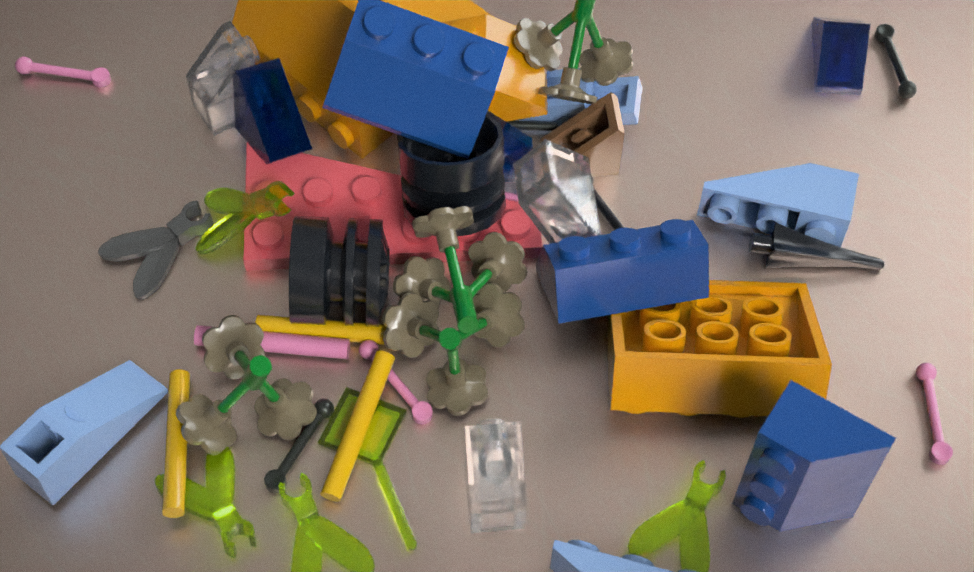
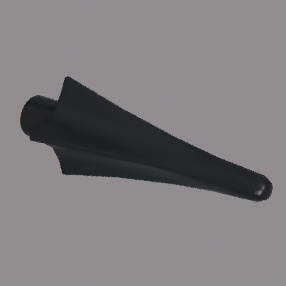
M775 223L771 235L752 233L749 241V252L767 255L765 268L844 267L880 270L884 267V261L880 258L829 244L778 223Z

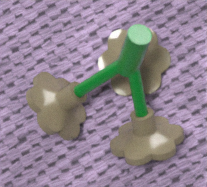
M576 0L574 10L557 24L550 23L547 25L542 21L533 22L528 18H523L517 23L518 33L514 36V43L517 49L525 54L527 63L535 69L544 67L548 71H554L560 66L559 56L563 52L562 45L559 42L562 38V32L576 22L568 67H563L560 84L551 87H541L538 94L567 101L594 104L597 103V97L587 94L579 87L581 79L587 83L596 81L601 86H608L613 84L618 76L626 75L632 70L634 66L631 59L633 49L630 43L626 41L615 42L611 38L601 37L592 15L596 0ZM585 28H587L592 42L590 43V49L581 53Z
M467 206L455 209L443 207L431 211L426 216L414 219L412 227L416 237L436 236L439 251L445 253L453 288L450 291V281L444 276L445 267L441 260L435 257L425 260L421 257L413 256L405 262L403 273L395 277L393 291L400 298L406 293H415L423 301L435 303L438 309L440 300L452 303L458 329L463 333H470L476 330L479 325L473 297L486 283L498 284L504 292L508 291L512 284L522 283L527 277V268L522 263L525 251L519 243L514 241L507 242L501 233L490 232L483 241H476L469 248L468 254L473 262L471 273L475 280L469 286L465 285L456 254V249L459 248L456 231L473 224L472 210Z
M495 283L486 284L481 288L480 293L473 297L479 325L476 330L470 333H463L454 328H445L440 331L436 324L439 316L438 307L433 302L423 301L415 293L404 294L399 299L398 305H390L383 312L382 321L386 327L383 341L389 349L400 350L404 356L415 358L422 353L425 346L433 345L437 341L447 351L448 361L444 364L443 368L431 370L426 377L429 388L427 399L433 408H446L450 414L461 416L468 413L471 406L481 405L488 398V388L485 385L487 380L485 369L480 365H468L463 359L459 358L458 349H460L463 340L474 334L477 338H486L491 345L500 348L507 345L511 337L520 335L525 328V321L519 314L522 307L520 298L513 292H504Z
M229 315L222 319L219 327L209 328L203 334L202 343L207 350L204 355L206 367L212 372H224L230 379L237 380L242 378V381L224 400L218 399L213 403L205 395L196 394L189 402L181 403L176 409V416L183 424L181 433L184 439L192 445H201L208 454L218 455L225 447H230L237 440V432L231 425V408L249 390L255 391L259 389L263 393L257 398L254 409L259 415L257 428L266 437L278 435L283 440H292L300 434L302 426L310 424L316 417L317 409L311 402L314 392L309 384L302 381L293 384L290 380L283 378L276 380L270 385L266 380L272 369V364L265 357V351L260 345L264 338V333L256 323H244L239 316Z

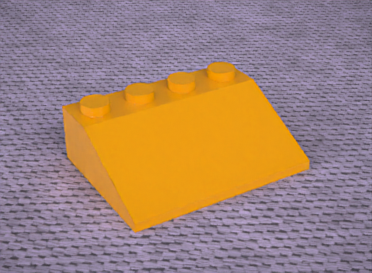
M238 0L231 24V31L235 46L233 55L243 69L249 72L253 70L265 80L267 86L275 95L279 97L284 95L296 105L300 114L307 121L312 123L316 121L328 131L332 140L343 149L349 148L361 159L394 134L322 108L357 6L356 2L353 0Z
M709 280V298L607 315L610 410L625 411L631 414L669 412L684 416H694L697 414H725L738 418H746L751 415L769 416L791 380L825 399L827 398L832 362L806 283Z

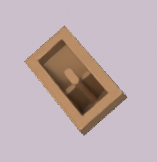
M612 92L599 99L597 103L590 105L540 139L547 178L551 180L575 179L576 175L582 172L589 173L593 177L619 175L625 133L617 95Z

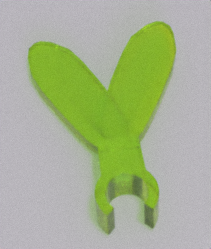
M275 181L266 188L251 194L221 187L208 192L204 198L206 206L213 212L227 216L203 234L196 245V251L200 254L216 251L246 228L256 217L261 220L271 216L281 217L288 214L291 209L281 200L287 196L292 197L295 193L282 181Z
M225 447L218 455L207 454V488L186 478L185 511L214 522L222 537L226 554L236 558L235 543L230 541L234 536L245 535L249 537L252 547L257 546V540L252 523L243 519L234 507L236 468L232 451L229 447ZM160 474L155 478L154 482L163 498L164 474Z
M704 460L698 462L694 468L691 478L692 485L685 500L669 506L641 524L629 540L628 552L631 555L638 556L650 555L679 536L681 570L708 572L710 566V546L705 510L712 497L719 494L726 479V471L722 470L719 472L718 482L715 484H706L699 477L704 472L706 463Z
M301 473L299 477L301 486L306 489L300 497L288 496L285 484L279 483L281 501L285 507L291 509L298 524L294 541L291 572H322L323 552L350 572H374L375 563L368 548L335 523L319 516L318 509L313 500L312 484L305 474Z

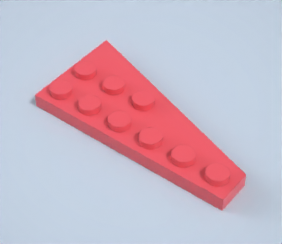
M247 140L243 257L246 271L289 269L291 232L295 216L329 217L333 241H343L349 218H357L358 242H368L370 219H383V231L390 248V265L405 264L413 256H418L425 260L430 257H435L442 262H447L445 253L439 251L436 236L416 237L411 223L404 217L401 187L402 175ZM506 199V208L501 218L492 226L471 235L457 236L459 248L456 249L458 262L471 261L468 254L470 246L476 241H483L490 232L501 233L507 242L514 241L519 243L525 251L524 259L538 258L542 249L539 207Z

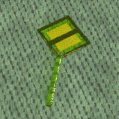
M346 387L318 440L319 445L337 451L360 393L359 391ZM379 400L357 460L374 466L405 544L409 550H415L417 548L416 539L383 462L407 410Z

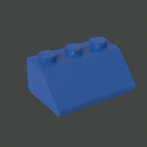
M358 0L322 108L468 159L494 96L509 47L381 0Z
M681 219L667 220L661 225L640 229L618 228L610 234L586 238L570 236L562 239L560 242L543 245L536 261V273L558 324L709 298V244L693 220L685 221Z
M791 380L757 434L732 504L740 508L743 515L750 521L761 526L769 525L779 532L853 518L896 437Z

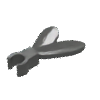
M192 201L183 207L179 215L166 224L167 228H151L113 237L102 244L98 254L102 259L113 262L146 256L133 280L135 297L143 300L155 293L164 282L178 253L179 246L185 245L196 236L207 234L213 228L214 223L210 213H205V216L199 221H191L193 217L201 215L202 212L198 201Z

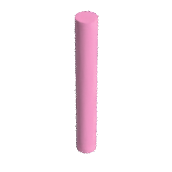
M196 326L194 333L195 346H204L202 343L203 334L212 326ZM263 331L264 338L260 345L265 352L347 360L349 358L350 339Z

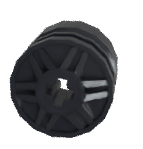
M486 114L468 159L397 134L399 164L402 174L401 187L404 217L411 225L414 219L426 216L431 211L443 207L455 209L467 206L472 210L473 224L457 230V236L471 235L488 229L501 218L506 208L505 178L502 169L504 166V136L501 124L491 115Z
M294 217L289 259V316L291 324L326 325L331 302L341 303L346 326H354L356 303H366V327H379L380 315L388 299L390 248L383 231V219H370L368 242H358L357 218H349L343 241H333L329 217Z

